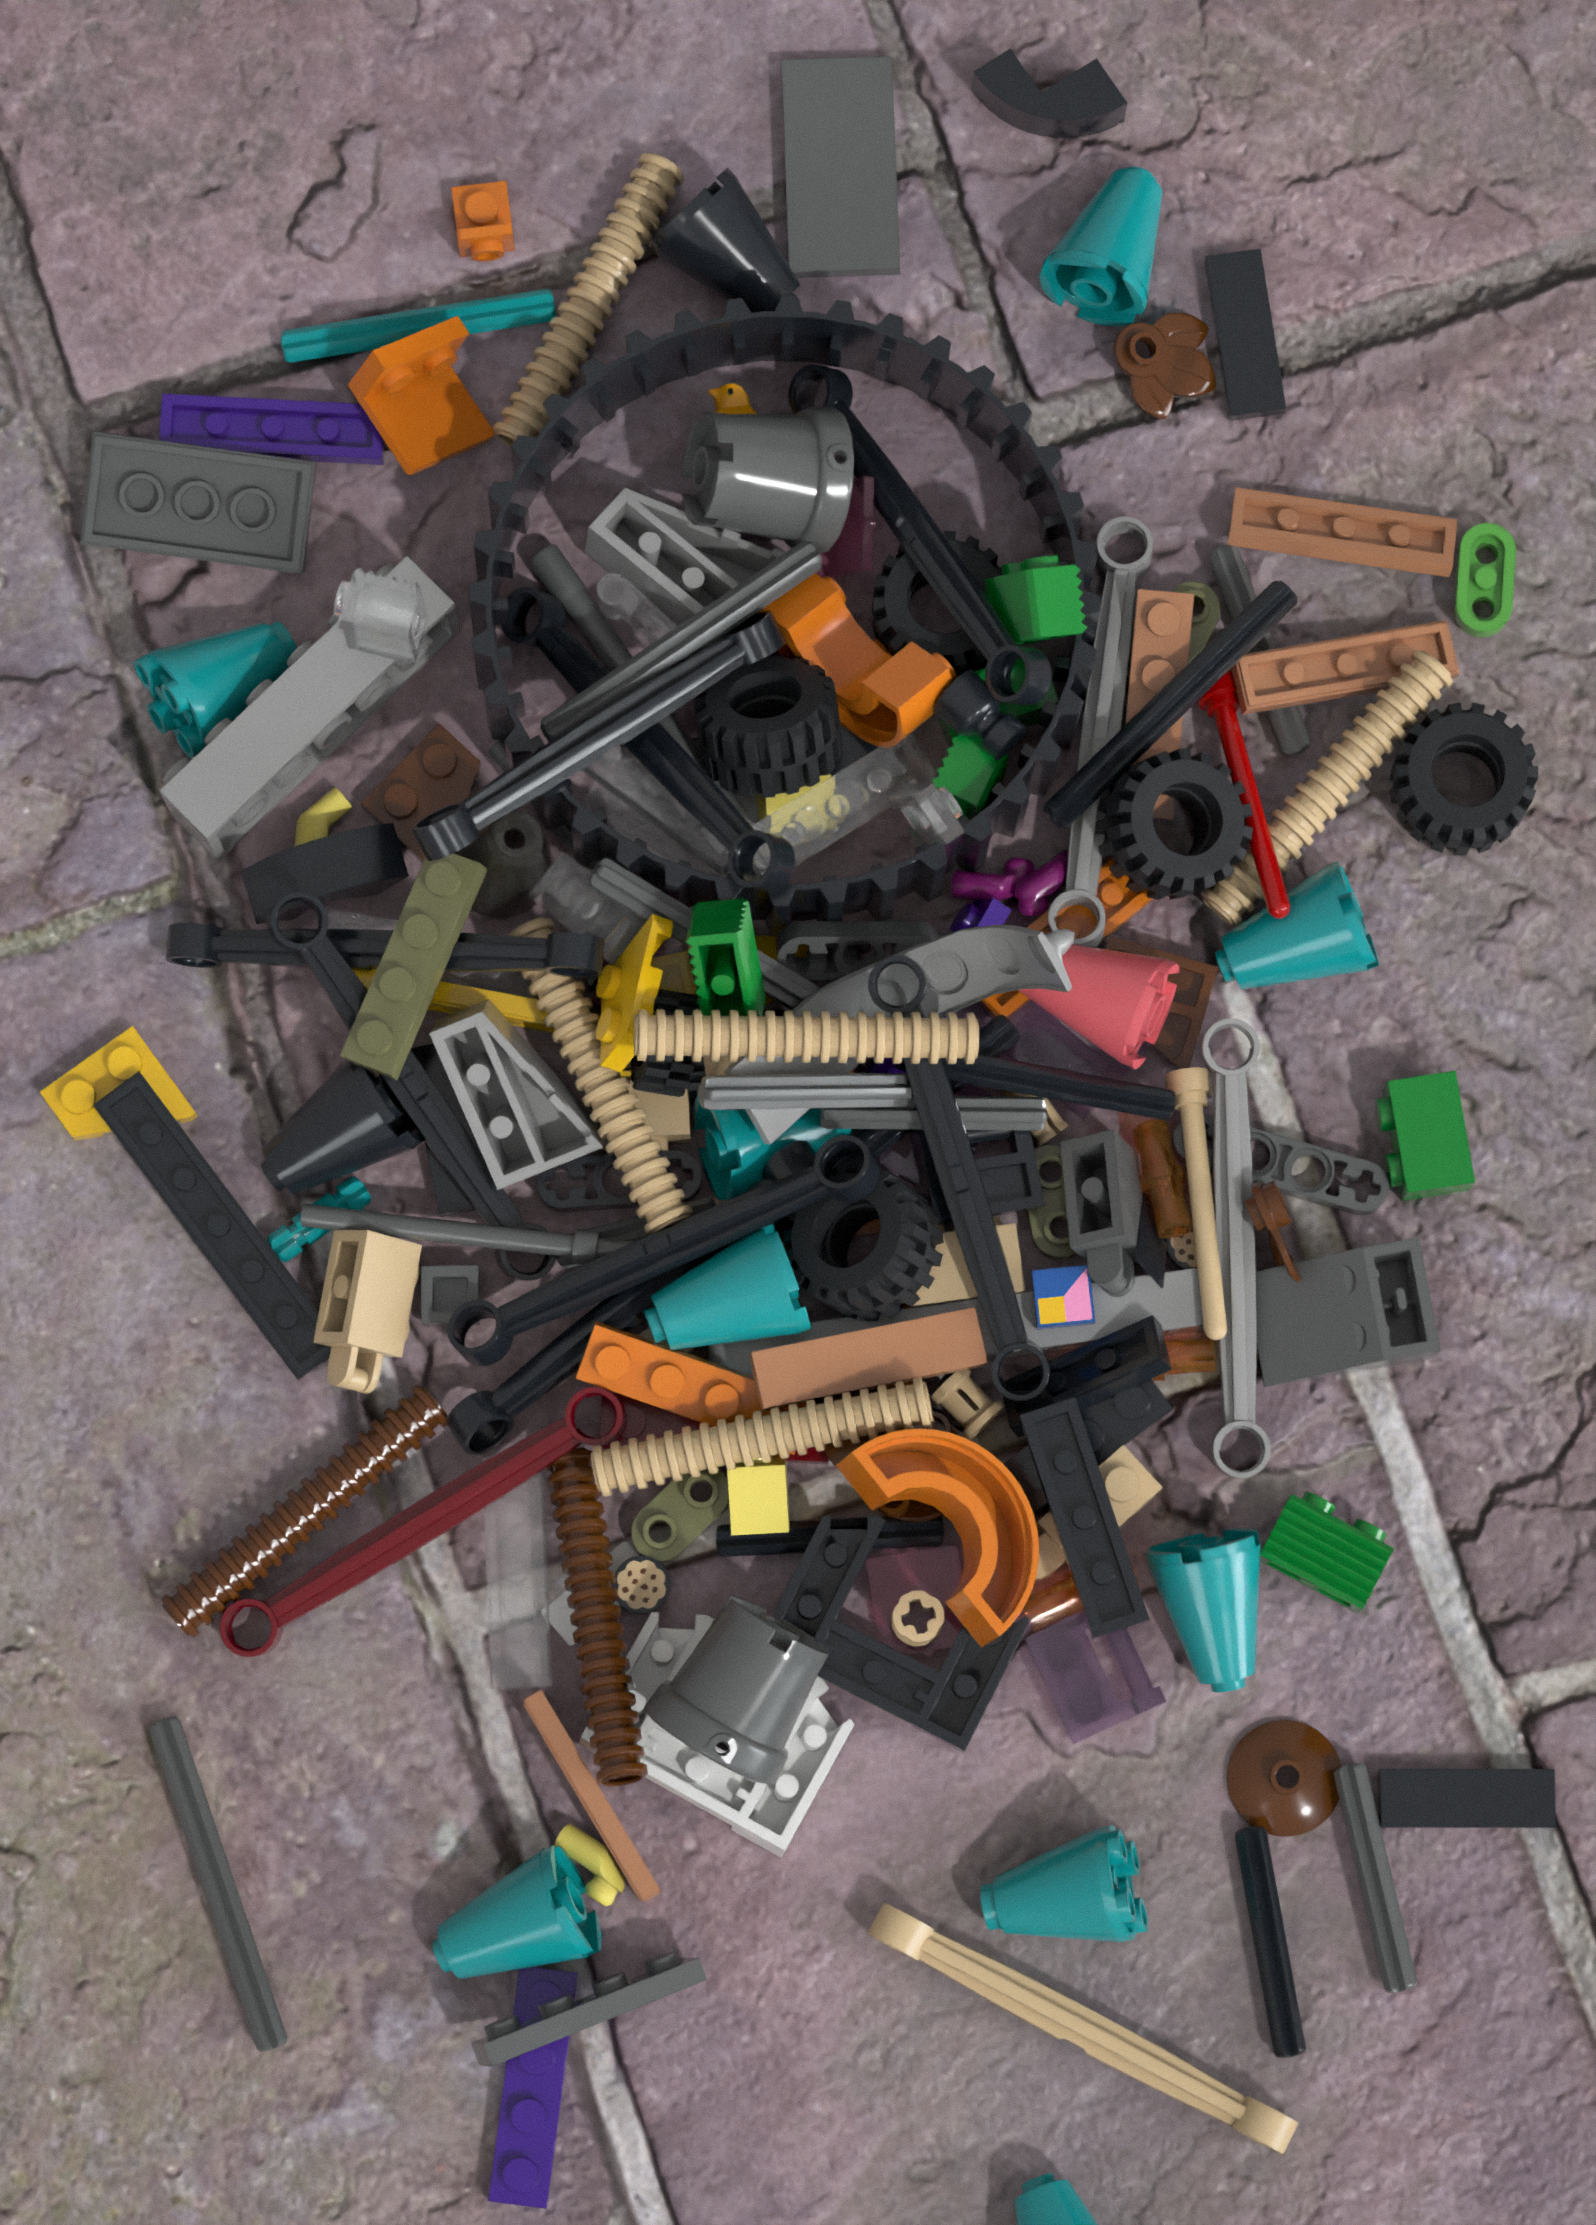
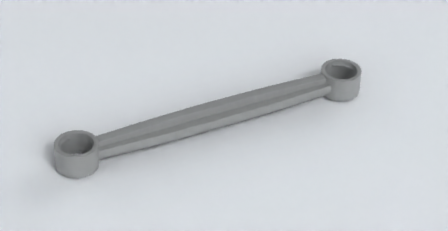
M1123 516L1108 521L1101 528L1097 537V562L1105 573L1101 596V611L1093 642V647L1097 649L1085 696L1076 773L1122 729L1132 643L1136 581L1149 568L1153 551V538L1150 530L1143 522L1133 517ZM1131 534L1143 542L1146 551L1139 560L1130 564H1120L1107 556L1105 545L1115 535ZM1108 789L1070 825L1065 892L1053 901L1048 914V931L1050 933L1058 930L1055 919L1064 908L1071 905H1082L1089 908L1096 916V928L1090 935L1074 939L1073 944L1094 948L1104 936L1106 918L1104 907L1096 897L1103 860L1098 846L1105 844L1106 840L1105 834H1096L1095 825L1096 821L1105 818L1106 814L1097 809L1101 798L1111 794Z
M1227 1018L1214 1023L1204 1033L1200 1042L1202 1062L1214 1074L1213 1199L1227 1322V1333L1222 1339L1218 1340L1224 1425L1214 1434L1210 1453L1214 1465L1223 1474L1232 1478H1248L1263 1470L1268 1463L1271 1453L1267 1434L1256 1424L1257 1299L1255 1225L1244 1201L1254 1196L1250 1184H1253L1246 1071L1256 1062L1260 1051V1043L1255 1030L1248 1023L1235 1018ZM1228 1027H1234L1242 1031L1247 1036L1251 1046L1247 1060L1235 1069L1226 1068L1216 1063L1211 1056L1210 1048H1208L1211 1037L1217 1031ZM1234 1429H1245L1253 1433L1259 1441L1260 1449H1262L1258 1463L1250 1469L1242 1470V1472L1227 1467L1219 1454L1223 1438Z

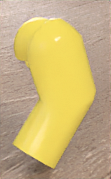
M335 786L300 815L296 824L295 846L328 836L329 827L352 809L351 804Z
M573 1824L566 1825L559 1833L555 1841V1847H562L570 1858L587 1868L594 1875L592 1880L585 1886L586 1894L604 1907L612 1905L617 1893L623 1894L625 1877L609 1849Z

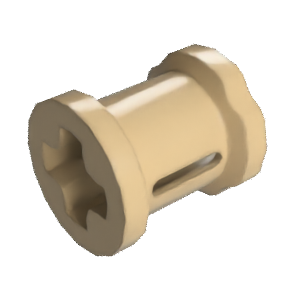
M971 1369L955 1372L930 1396V1401L934 1405L941 1404L964 1428L962 1435L968 1440L975 1437L1005 1408V1405L1000 1400L993 1402L970 1377Z
M922 1590L911 1591L903 1595L891 1616L892 1629L896 1637L904 1644L912 1647L925 1646L933 1642L940 1634L944 1623V1609L940 1601ZM918 1604L921 1612L927 1613L931 1611L934 1616L933 1619L927 1621L925 1633L917 1634L913 1625L904 1626L901 1619L908 1616L910 1605Z

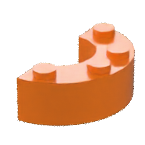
M814 573L759 612L765 610L772 611L786 640L785 645L776 652L780 655H787L788 659L800 657L809 660V666L819 665L823 668L826 676L831 677L835 684L840 724L857 737L875 746L884 748L894 747L935 714L933 710L938 699L952 682L956 680V673L953 667L939 653L931 655L911 641L892 656L879 640H871L845 605L846 596L843 590L829 576L825 575L821 578Z
M919 1428L890 1432L876 1437L855 1449L836 1465L872 1511L890 1501L916 1500L934 1506L953 1523L962 1540L965 1564L958 1587L945 1603L981 1648L998 1638L1012 1625L1026 1605L1034 1586L1039 1562V1539L1030 1503L1018 1481L1000 1460L980 1445L950 1432Z

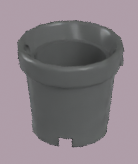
M808 407L798 411L796 414H726L706 411L703 413L706 420L696 419L686 442L682 464V477L693 478V484L696 489V495L682 494L687 519L693 525L717 527L783 540L790 548L803 541L810 542L820 554L828 552L841 534L848 515L854 473L852 434L846 417L835 407ZM834 455L841 456L843 464L837 463Z
M731 1594L715 1621L674 1679L660 1684L646 1703L644 1710L665 1731L710 1760L758 1783L774 1785L779 1779L788 1759V1751L785 1745L813 1684L830 1653L815 1638L787 1620L783 1619L781 1622L765 1614L767 1609L747 1599ZM719 1742L728 1747L725 1753H718L715 1747Z

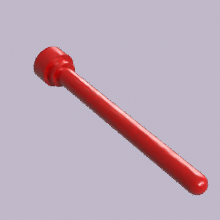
M1229 670L1198 700V704L1201 710L1207 712L1208 717L1215 720L1227 766L1232 770L1230 773L1232 784L1240 781L1246 792L1239 795L1242 805L1251 804L1253 815L1244 819V826L1253 828L1249 845L1268 912L1272 917L1282 919L1290 912V902L1236 712L1239 710L1240 705L1232 670Z

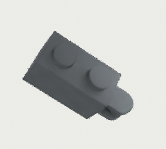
M1114 1129L1062 1141L1060 1142L1070 1248L1087 1262L1089 1276L1096 1284L1100 1285L1108 1295L1121 1297L1126 1295L1135 1283L1133 1261H1137L1142 1190L1138 1153Z

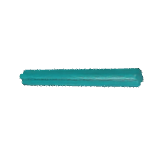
M541 289L288 329L281 333L282 351L285 360L291 363L378 349L455 316L460 318L470 334L550 322L556 316L554 298L551 290Z

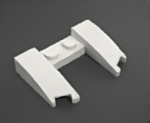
M651 1612L626 1656L630 1662V1669L625 1672L626 1675L632 1676L633 1686L628 1691L635 1694L636 1704L631 1709L637 1711L639 1721L634 1724V1727L641 1729L642 1739L637 1742V1745L644 1747L645 1756L640 1760V1763L647 1765L648 1774L645 1778L732 1825V1831L782 1858L853 1729L854 1723L849 1719L839 1727L836 1725L818 1699L829 1690V1687L823 1679L817 1677L785 1745L788 1751V1759L779 1779L774 1785L758 1783L719 1765L669 1734L655 1723L644 1710L646 1703L660 1684L674 1679L710 1628L714 1619L708 1615L696 1614L694 1629L658 1628L659 1612ZM587 1726L580 1738L579 1746L595 1754L598 1751L592 1748L590 1744V1737L595 1732L589 1730ZM717 1746L715 1747L718 1753L726 1752Z

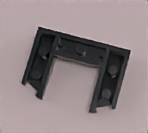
M823 1515L772 1617L781 1622L783 1619L787 1620L828 1649L827 1652L830 1654L817 1677L911 1724L912 1727L961 1752H965L1030 1623L1029 1618L1025 1615L1016 1623L1013 1622L1002 1635L982 1648L964 1625H962L938 1672L836 1620L886 1519L880 1516H867V1529H831V1515Z

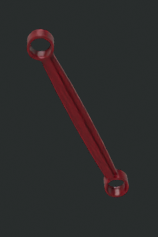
M588 1387L578 1391L569 1400L565 1410V1417L496 1454L425 1496L342 1548L265 1601L261 1599H243L231 1604L223 1613L220 1621V1635L223 1643L231 1652L243 1657H255L269 1653L279 1643L284 1626L353 1589L502 1498L582 1443L596 1446L613 1442L622 1433L626 1424V1410L623 1402L612 1391L600 1387ZM603 1396L613 1403L616 1415L615 1422L611 1430L606 1433V1436L599 1438L590 1437L584 1434L580 1428H577L575 1411L578 1404L584 1398ZM244 1607L258 1608L270 1619V1637L262 1647L245 1649L235 1641L232 1631L235 1616Z

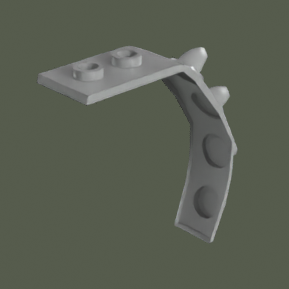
M997 924L961 929L892 956H906L921 965L928 981L927 993L921 1002L924 1014L928 1018L930 1012H938L939 1018H944L949 1012H957L994 994L1039 988L1069 992L1073 987L1063 965L1062 955L1074 943L1075 933L1068 929H1061L1044 934L1042 931L1021 926ZM878 962L850 973L817 990L792 1010L793 1016L801 1017L802 1011H811L812 1017H819L821 1011H829L830 1017H838V1012L847 1011L848 1017H856L858 1011H864L866 1017H874L875 1012H884L885 1017L891 1018L889 1012L880 1009L873 1002L868 990L870 973ZM892 964L886 967L878 978L877 992L881 999L890 1005H904L905 1007V1004L911 1002L919 991V978H917L915 972L910 967L903 964ZM740 1056L738 1061L732 1063L724 1073L725 1075L850 1073L860 1063H856L855 1057H848L846 1063H838L837 1057H830L828 1063H820L819 1057H811L809 1063H802L801 1057H793L791 1063L783 1062V1057H775L774 1062H765L764 1057L757 1056L755 1062H747L746 1056ZM810 1108L745 1110L763 1142L771 1144Z

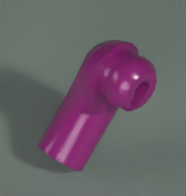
M1068 850L1061 851L1018 881L1014 890V897L1019 900L1018 910L1021 914L1037 916L1047 911L1049 908L1047 895L1054 893L1065 884Z
M1011 857L1004 863V874L956 870L951 884L952 896L957 899L977 901L995 898L998 901L1015 898L1014 890L1018 881L1033 872L1035 866L1028 859Z

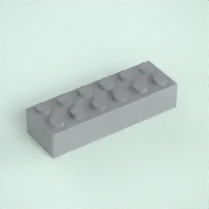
M408 556L397 566L390 562L382 567L368 584L371 590L356 605L352 601L342 605L329 619L327 625L330 629L316 643L307 640L301 644L288 658L286 664L289 668L276 681L272 682L270 679H266L260 683L247 697L245 703L248 707L233 721L225 718L219 722L205 737L204 742L207 746L192 760L188 757L179 760L164 776L163 782L166 785L160 790V793L171 815L217 862L227 855L461 632L455 603Z

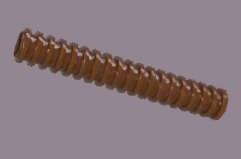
M414 1385L411 1388L414 1394L408 1399L401 1396L397 1400L400 1406L394 1411L388 1407L384 1411L386 1417L381 1422L377 1419L370 1422L372 1429L366 1434L363 1431L356 1434L357 1442L352 1446L348 1442L342 1446L345 1451L339 1457L332 1454L328 1458L331 1463L325 1469L319 1465L314 1470L317 1475L313 1479L309 1480L305 1477L300 1481L303 1485L297 1492L294 1489L287 1492L288 1500L283 1504L280 1501H276L273 1504L275 1511L269 1516L263 1512L259 1516L261 1522L254 1527L252 1524H249L245 1527L247 1534L241 1539L238 1536L231 1539L232 1547L227 1551L221 1547L217 1551V1554L220 1556L214 1562L207 1559L203 1563L205 1569L198 1574L196 1571H193L189 1574L191 1581L188 1584L184 1585L180 1582L175 1586V1589L178 1591L172 1597L166 1594L161 1598L164 1603L162 1605L163 1608L187 1636L191 1635L195 1638L199 1635L200 1632L197 1628L203 1623L207 1626L211 1625L214 1622L211 1616L217 1611L223 1614L227 1609L225 1604L231 1599L234 1602L241 1599L239 1593L244 1588H247L249 1591L255 1588L253 1581L260 1576L262 1579L268 1577L269 1572L267 1569L273 1564L276 1567H280L283 1564L282 1556L287 1552L293 1556L297 1552L294 1546L300 1541L307 1544L311 1540L309 1534L316 1529L318 1532L324 1530L325 1526L322 1523L326 1519L330 1518L332 1521L337 1519L339 1515L336 1511L342 1506L346 1509L350 1508L353 1505L350 1499L356 1494L359 1497H363L366 1494L364 1488L370 1482L376 1486L380 1482L378 1476L385 1471L387 1474H390L394 1471L392 1464L398 1459L402 1463L408 1459L406 1452L411 1448L415 1451L419 1450L422 1447L419 1441L425 1436L432 1439L436 1435L433 1429L439 1424L443 1428L447 1426V1413L424 1386Z
M575 1448L546 1468L547 1471L552 1472L547 1477L548 1486L555 1489L550 1494L551 1504L558 1507L553 1511V1518L555 1522L560 1523L556 1528V1536L558 1539L563 1540V1543L558 1546L560 1556L566 1558L561 1563L562 1572L569 1575L564 1580V1585L567 1591L572 1592L567 1598L569 1608L575 1610L570 1615L571 1625L577 1627L572 1633L575 1643L580 1644V1647L575 1650L576 1658L583 1661V1664L578 1668L579 1676L586 1679V1682L581 1685L582 1694L589 1696V1699L584 1702L585 1712L592 1714V1717L587 1720V1726L589 1730L595 1732L590 1737V1744L592 1748L598 1751L593 1755L594 1765L599 1766L601 1769L596 1773L597 1783L605 1786H622L640 1781L648 1774L646 1764L640 1763V1760L645 1756L643 1746L637 1745V1742L642 1739L641 1729L634 1727V1724L639 1721L637 1711L631 1709L636 1704L635 1694L628 1691L633 1686L632 1676L625 1673L630 1669L629 1659L623 1657V1654L628 1651L626 1641L620 1640V1637L625 1632L623 1624L617 1622L622 1614L621 1608L614 1605L619 1596L618 1590L611 1587L616 1582L615 1573L608 1570L613 1565L612 1555L605 1552L610 1548V1542L608 1537L603 1536V1533L607 1530L606 1520L600 1518L604 1513L603 1503L597 1501L602 1494L598 1491L596 1484H594L595 1478L591 1467V1452L593 1451L586 1448Z

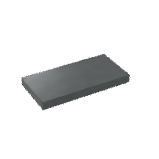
M892 56L782 59L788 264L796 278L900 275Z
M94 431L92 433L80 544L302 574L305 571L317 461Z

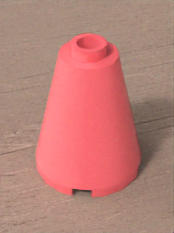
M1072 944L1068 951L1062 955L1063 965L1073 987L1069 992L1042 988L1019 990L1020 993L1122 1065L1136 1070L1146 1059V1057L1137 1054L1142 1043L1145 1041L1154 1045L1166 1021L1177 988L1176 984L1167 981L1168 974L1179 973L1180 966L1164 958Z

